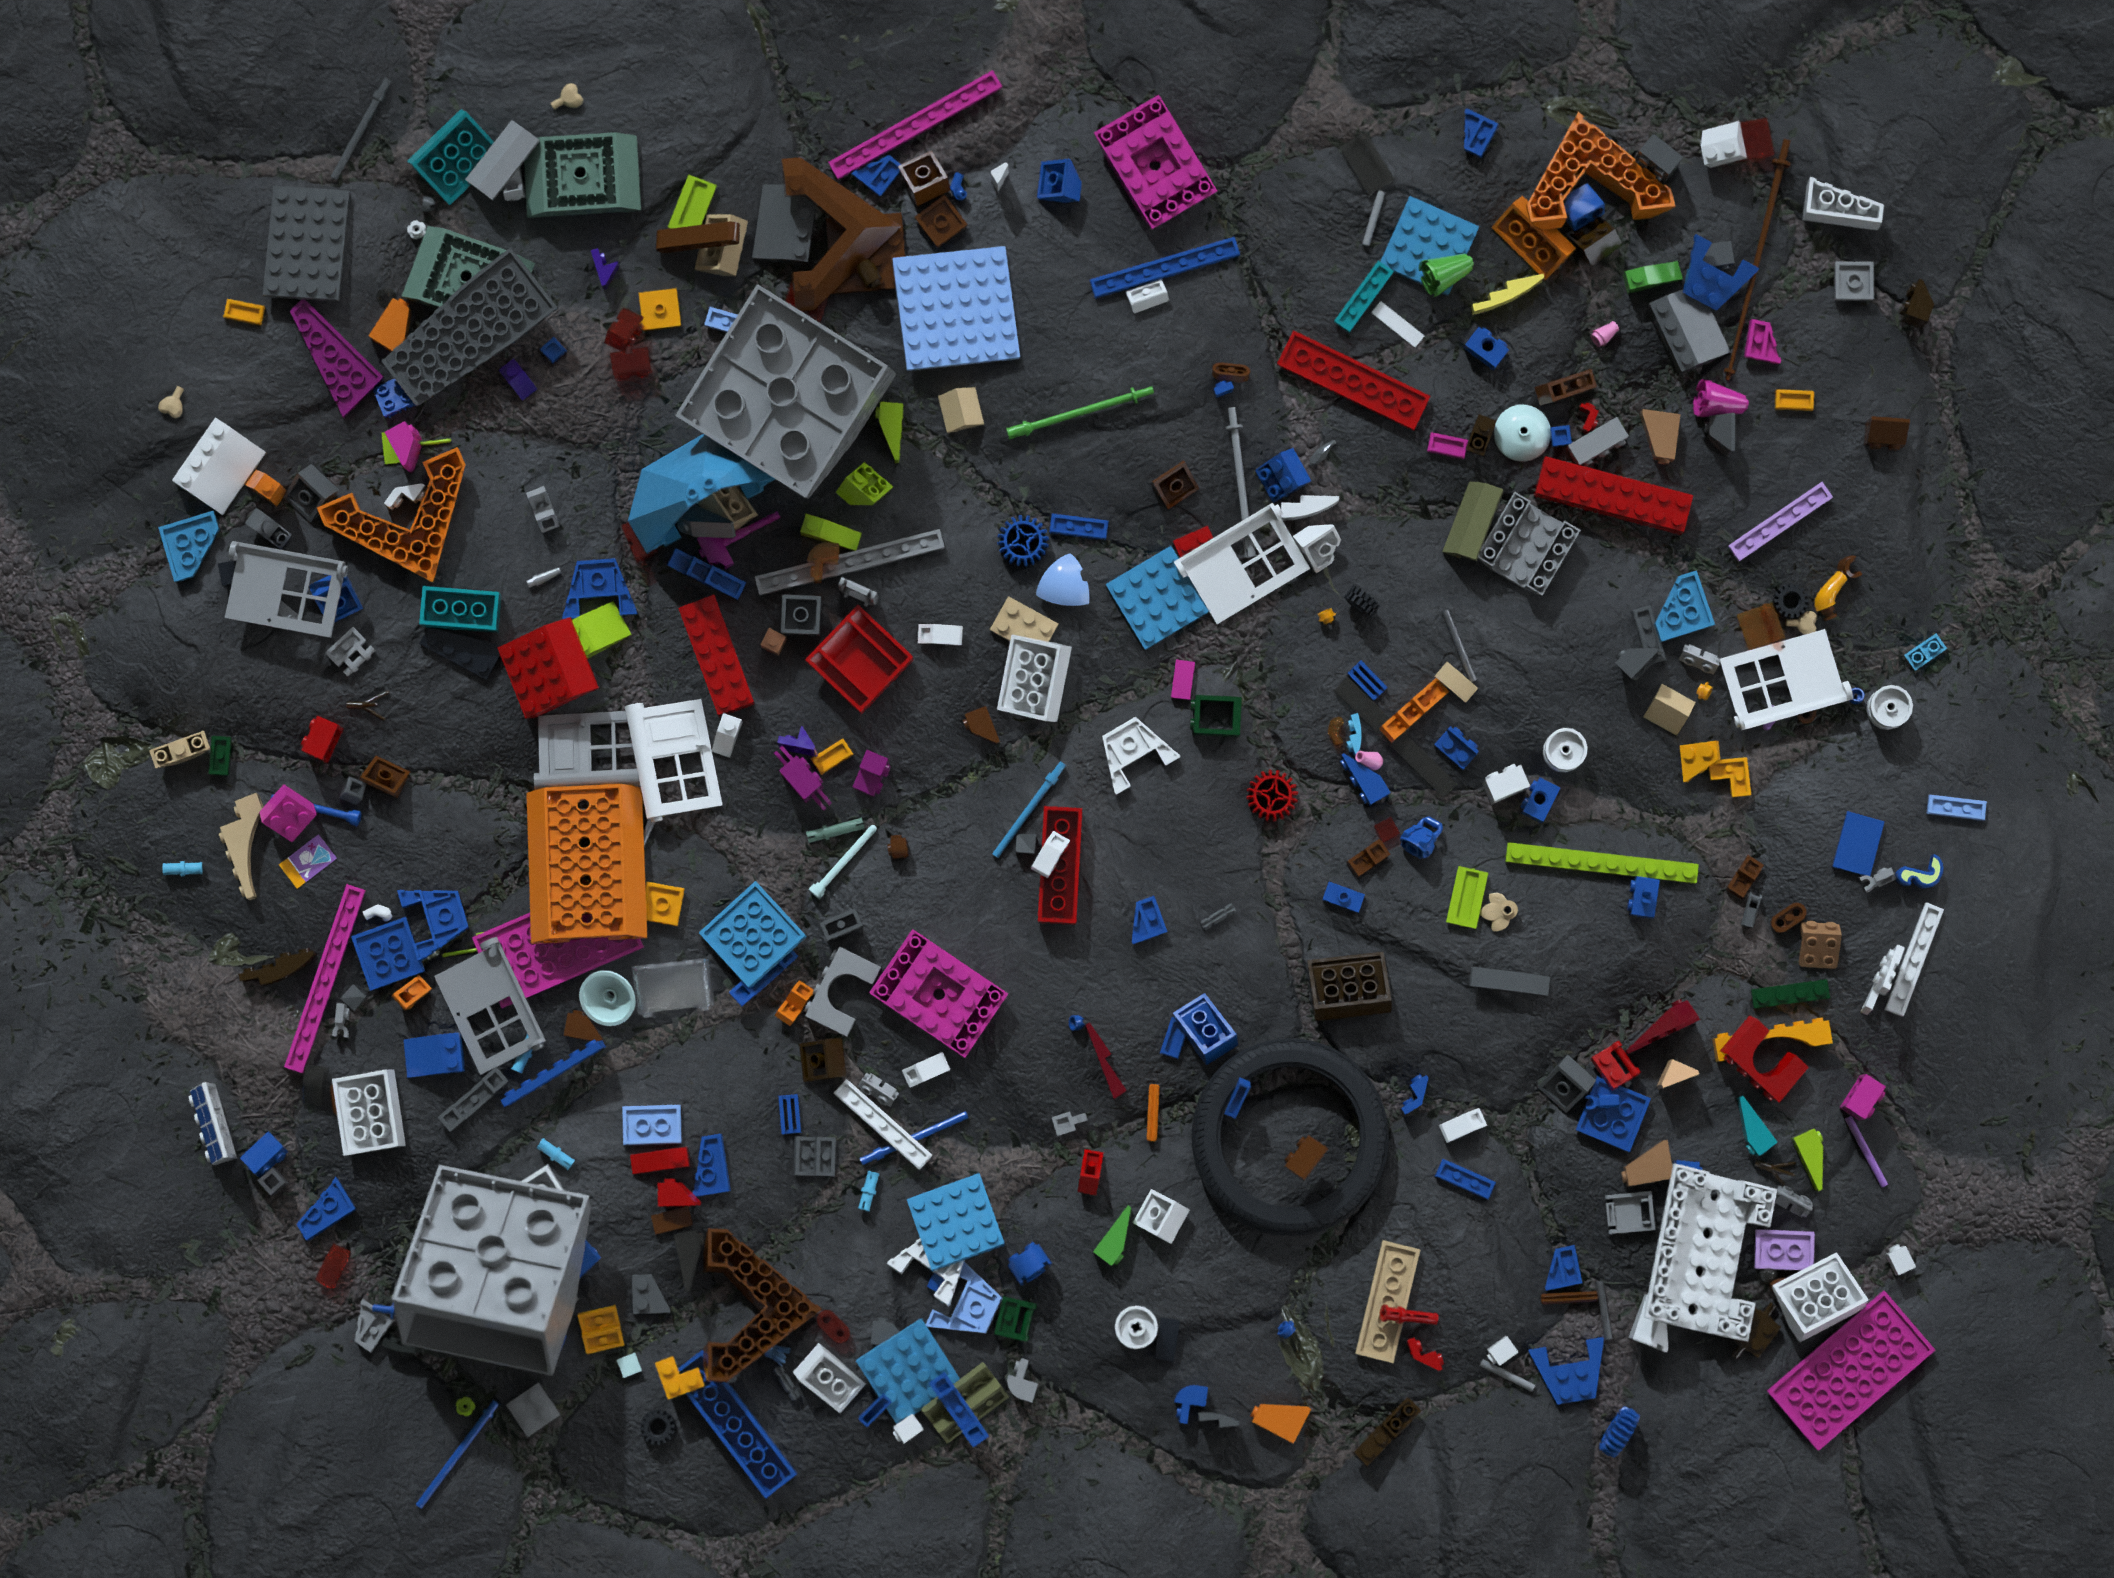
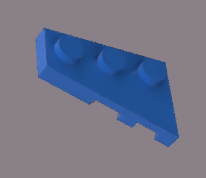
M337 1177L334 1178L332 1184L326 1191L324 1190L318 1201L309 1208L296 1224L306 1241L313 1239L357 1210Z

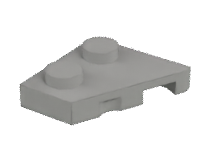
M362 1299L355 1342L369 1352H372L394 1320L390 1319L385 1313L372 1312L373 1305Z

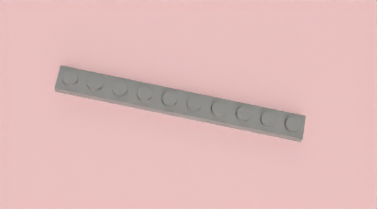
M940 529L759 575L755 577L759 595L762 596L944 549L945 547Z

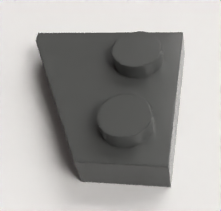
M652 1274L632 1275L633 1314L671 1313V1309Z

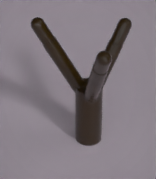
M385 691L364 702L348 701L347 709H363L385 721V717L368 707L378 706V703L372 702L388 695L390 692Z
M1757 1159L1754 1167L1769 1171L1783 1187L1786 1184L1776 1172L1794 1177V1173L1779 1168L1796 1165V1162L1772 1165Z

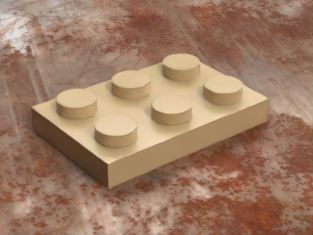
M1008 596L990 631L1008 641L1011 640V635H1018L1049 642L1059 624Z

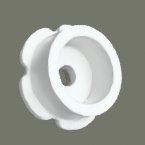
M413 221L408 226L407 232L411 238L419 239L424 237L426 226L423 222Z

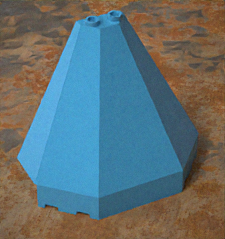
M702 434L642 469L628 522L646 553H649L663 544L667 547L682 538L674 524L690 506L720 489L740 486L746 498L750 499L764 491L763 486L774 481L775 478L707 435Z

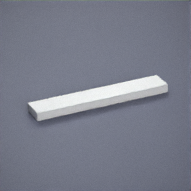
M1927 902L1924 904L1884 1010L1901 1017L1904 1016L1944 909Z
M847 1079L834 1092V1095L919 1170L932 1157L930 1152Z

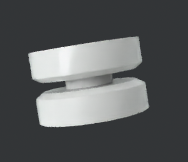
M1889 685L1882 687L1871 695L1867 702L1866 711L1873 725L1880 729L1890 730L1899 727L1909 719L1912 714L1913 703L1906 690L1899 686ZM1889 704L1892 706L1890 710L1887 707Z
M1570 728L1556 730L1547 738L1543 745L1545 762L1557 772L1566 773L1573 771L1583 763L1587 755L1585 738L1578 731ZM1567 747L1568 753H1564L1562 748Z
M1127 1307L1116 1318V1336L1127 1347L1135 1349L1146 1347L1156 1337L1158 1329L1157 1320L1153 1313L1145 1307ZM1133 1324H1139L1140 1329L1134 1331L1132 1328Z

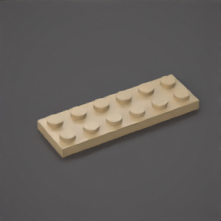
M1382 1240L1355 1354L1394 1363L1403 1323L1398 1324L1395 1321L1389 1320L1382 1322L1379 1315L1380 1309L1384 1304L1393 1308L1402 1306L1406 1310L1420 1249Z

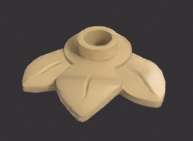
M1492 893L1489 894L1490 904L1485 905L1481 909L1480 915L1492 921V931H1501L1509 925L1510 919L1517 915L1518 906L1515 902L1507 900L1503 894ZM1507 906L1511 908L1509 914L1505 912Z

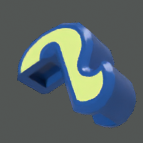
M1933 854L1930 857L1927 872L1904 866L1896 871V881L1905 887L1911 885L1912 881L1917 887L1922 889L1931 888L1941 879L1943 863L1939 856Z

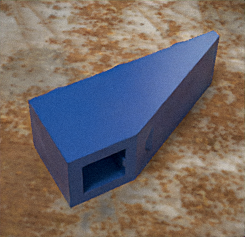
M1346 754L1340 756L1342 759L1340 764L1345 771L1348 770L1350 772V781L1354 787L1358 786L1361 793L1359 795L1364 804L1368 803L1371 806L1391 793L1380 775Z

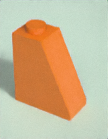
M393 298L370 332L369 338L390 352H393L394 348L407 339L412 312L408 307L409 304L401 298L399 300Z
M255 470L245 486L276 507L287 491L279 482L259 470Z
M1260 1404L1259 1407H1254L1250 1416L1253 1417L1252 1422L1294 1443L1311 1408L1307 1406Z

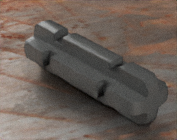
M1232 903L1225 906V909L1218 910L1210 915L1208 919H1203L1200 924L1204 930L1212 927L1211 925H1216L1226 919L1228 915L1234 914L1236 909Z
M780 1365L775 1367L773 1373L776 1377L778 1376L782 1387L789 1393V1398L792 1401L799 1398L800 1393L797 1389L795 1390V1385L788 1374H785L784 1368Z

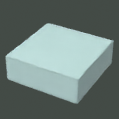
M636 1353L617 1359L623 1378L642 1371Z

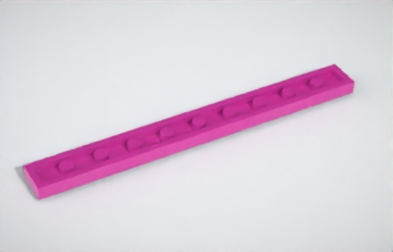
M992 70L831 160L828 164L839 180L1000 90L1002 85Z
M346 884L284 1066L285 1068L304 1073L366 890Z

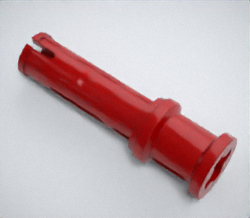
M1383 1304L1379 1314L1382 1322L1389 1320L1395 1321L1398 1324L1404 1321L1437 1325L1438 1323L1437 1313L1405 1310L1402 1306L1393 1308Z

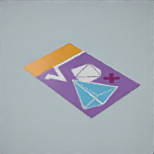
M318 834L281 862L279 866L298 889L337 858Z

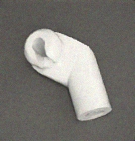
M375 905L363 911L366 920L375 916L381 917L383 921H389L392 918L391 910L382 905Z

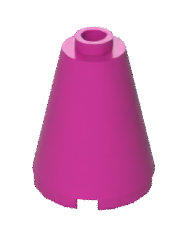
M1701 379L1696 387V391L1699 392L1698 396L1693 399V411L1697 417H1709L1727 413L1743 414L1748 409L1749 401L1741 393Z

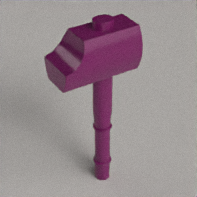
M777 511L768 516L766 515V517L736 530L735 538L699 537L697 538V543L701 549L698 552L701 558H706L709 565H719L727 569L733 566L734 562L726 546L779 519L780 516Z

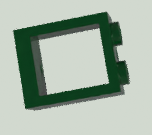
M1196 695L1195 700L1191 699V711H1194V719H1190V730H1194L1193 735L1239 737L1242 697ZM1200 701L1233 703L1232 730L1199 728Z

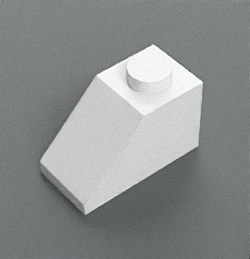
M723 713L716 732L712 752L730 758L743 723L741 719Z

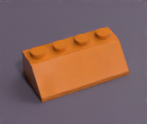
M1522 195L1511 204L1491 228L1538 274H1544V279L1546 280L1575 251L1576 247L1556 228L1543 230L1530 224L1526 209L1529 201Z

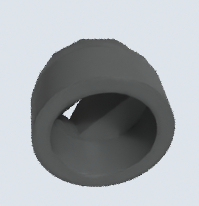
M423 196L422 212H431L435 209L433 205L436 203L432 198Z

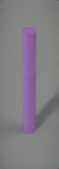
M1853 1117L1845 1118L1881 1188L1888 1185Z

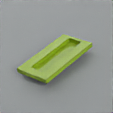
M688 175L668 228L702 225L717 185Z
M1458 866L1446 919L1447 923L1456 924L1461 927L1477 928L1488 872Z

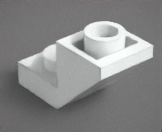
M422 483L397 487L392 491L384 504L391 510L395 507L398 508L403 502V496H406L416 504L418 501H422L427 487Z
M919 624L918 643L962 645L963 626Z
M1053 831L1043 845L1031 869L1048 878L1070 840Z
M943 1052L903 1069L902 1072L910 1088L949 1071L950 1068Z
M1479 1108L1439 1125L1447 1143L1487 1126Z

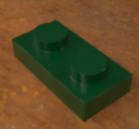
M211 737L210 775L229 776L232 737Z

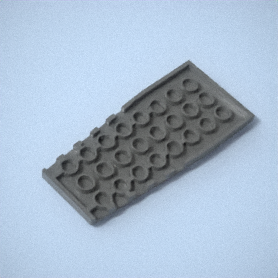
M510 247L464 283L442 306L434 311L435 313L422 322L421 326L408 335L407 339L399 346L394 348L393 352L382 360V363L413 403L419 406L515 343L556 311L558 307Z

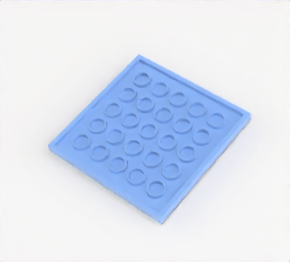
M1005 246L892 258L907 371L1020 358Z

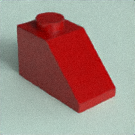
M1084 1149L1077 1192L1091 1195L1097 1194L1104 1152Z
M664 1179V1183H658V1206H701V1201L683 1183H676V1179Z

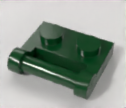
M1003 1296L994 1334L1028 1342L1034 1309L1036 1310L1037 1304ZM1022 1306L1026 1307L1021 1333L1018 1334L1015 1333L1020 1307Z

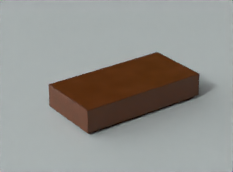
M689 1206L651 1216L655 1235L693 1225Z

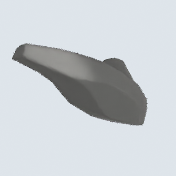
M1335 440L1330 441L1317 449L1310 458V467L1320 463L1337 442Z

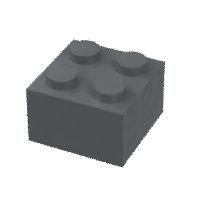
M1653 133L1639 150L1635 159L1636 163L1643 169L1647 168L1656 176L1655 179L1664 183L1678 167L1683 157Z
M782 595L781 634L785 636L820 637L821 596Z

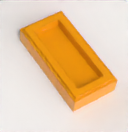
M227 299L223 317L261 326L265 306Z
M1776 389L1775 409L1813 411L1814 391Z
M841 739L817 754V757H812L811 760L819 773L823 775L853 756V753L845 740Z

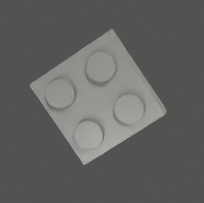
M1835 262V300L1873 301V262Z
M537 1383L506 1405L527 1437L561 1415L540 1383Z

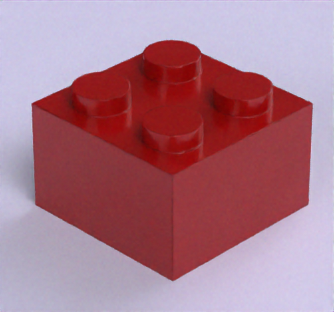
M317 715L316 719L313 718L309 725L310 732L308 737L305 736L301 742V751L328 764L344 729L340 725Z

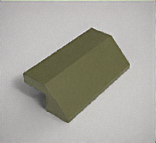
M1469 482L1442 551L1443 553L1460 559L1462 556L1477 561L1502 497L1503 489L1487 483Z
M984 1362L954 1383V1386L978 1420L1009 1398V1395ZM938 1396L921 1408L947 1444L962 1433V1430Z

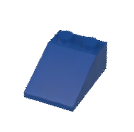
M1205 993L1173 1012V1016L1191 1045L1206 1065L1238 1046L1237 1034Z
M461 1033L404 1039L407 1078L465 1072Z

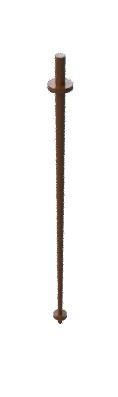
M1783 139L1779 159L1772 160V165L1777 167L1753 263L1756 267H1759L1783 170L1791 166V163L1786 161L1791 142L1788 139ZM1757 272L1749 280L1729 368H1724V373L1727 374V381L1731 375H1735V370L1732 368Z

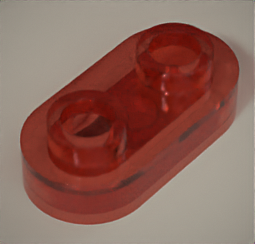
M823 1310L818 1314V1325L835 1342L844 1343L849 1339L850 1330L848 1326L834 1312ZM825 1316L830 1317L831 1320L829 1323H825L823 1321V1318ZM838 1330L844 1331L843 1337L837 1335Z

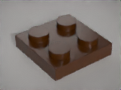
M945 195L914 217L937 248L968 226Z

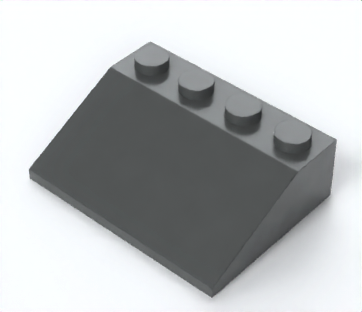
M763 184L752 259L809 267L817 206L804 196L785 197L784 185Z
M1683 290L1649 303L1647 306V310L1679 376L1731 352L1710 307L1683 293Z

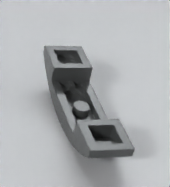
M495 1067L454 1105H451L438 1116V1119L450 1132L453 1131L490 1100L509 1080Z

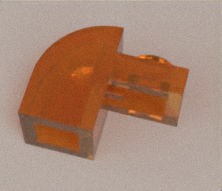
M821 543L810 551L807 561L808 563L815 564V566H811L810 577H814V583H822L823 564L839 565V543Z

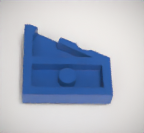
M888 155L881 158L880 161L868 164L867 167L853 171L852 176L881 197L900 174L898 166L901 164Z
M1155 896L1136 902L1132 945L1167 932Z
M1575 1245L1555 1249L1545 1291L1581 1284L1582 1278Z

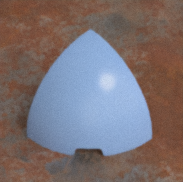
M1072 554L1059 558L1046 570L1037 588L1036 595L1059 605L1078 606L1089 604L1088 583L1082 580L1080 575L1082 567Z

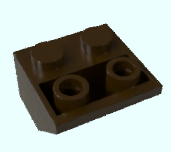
M1595 215L1593 216L1596 217L1595 220L1576 231L1572 229L1566 234L1582 259L1591 267L1622 246L1615 228L1601 216L1597 217Z
M1918 279L1916 283H1912L1911 287L1909 286L1905 295L1908 300L1902 304L1899 315H1901V322L1921 329L1929 320L1934 302L1924 281Z

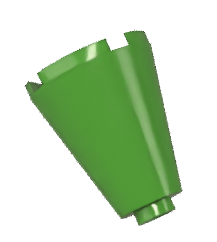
M1459 254L1423 260L1419 263L1418 269L1419 272L1422 271L1423 277L1420 278L1424 288L1430 295L1434 294L1433 297H1436L1470 273L1474 263L1470 256Z

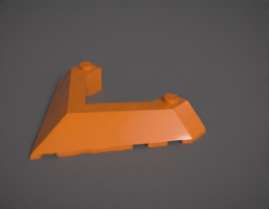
M1579 112L1526 205L1530 224L1543 230L1562 228L1567 219L1564 201L1586 173L1630 204L1633 220L1653 218L1675 208L1671 188L1666 184H1661L1655 179L1656 176L1647 168L1643 169L1635 162V158L1613 140L1607 138L1606 134L1594 124H1589Z
M458 447L423 462L430 481L410 530L361 511L353 493L317 507L323 524L326 527L434 582L466 464Z

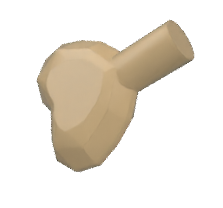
M572 83L567 84L563 88L560 98L551 102L552 107L556 109L562 105L568 107H579L582 105L583 98L577 93L576 85Z
M177 386L173 396L166 397L159 403V411L164 414L169 413L173 418L180 417L183 412L180 397L184 389Z
M1807 611L1797 619H1786L1785 625L1797 627L1804 635L1816 632L1815 622L1817 615L1812 611Z

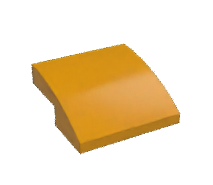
M616 1305L578 1313L586 1354L624 1346Z

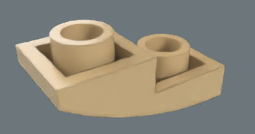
M1448 662L1435 675L1440 682L1465 703L1478 689Z

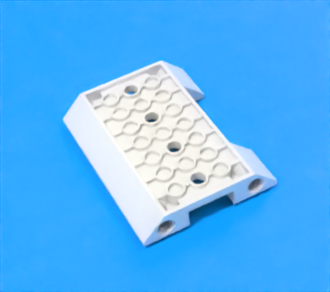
M1673 1164L1644 1317L1653 1321L1716 1336L1748 1341L1755 1303L1731 1299L1745 1225L1749 1223L1770 1227L1777 1189L1747 1181L1732 1180L1709 1174L1707 1171ZM1713 1190L1717 1192V1198L1714 1201L1710 1196ZM1705 1228H1708L1710 1231L1707 1239L1703 1236ZM1701 1266L1703 1272L1698 1277L1696 1275V1268ZM1691 1304L1695 1306V1312L1692 1315L1688 1311Z

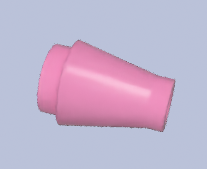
M1612 321L1594 330L1590 336L1591 340L1597 347L1605 346L1615 333L1619 331V327Z
M1358 751L1356 753V761L1368 769L1374 771L1381 768L1383 758L1378 752Z

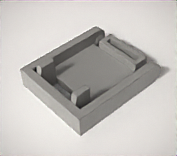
M841 577L838 587L839 591L845 594V598L849 595L865 602L864 606L866 607L868 604L875 607L878 600L877 592Z
M1652 1191L1605 1195V1199H1612L1613 1201L1612 1203H1605L1608 1226H1615V1229L1608 1230L1609 1234L1655 1230ZM1640 1202H1648L1649 1221H1642Z

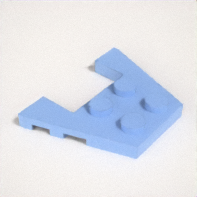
M964 1261L959 1277L968 1282L951 1318L932 1310L926 1326L987 1333L1002 1297Z

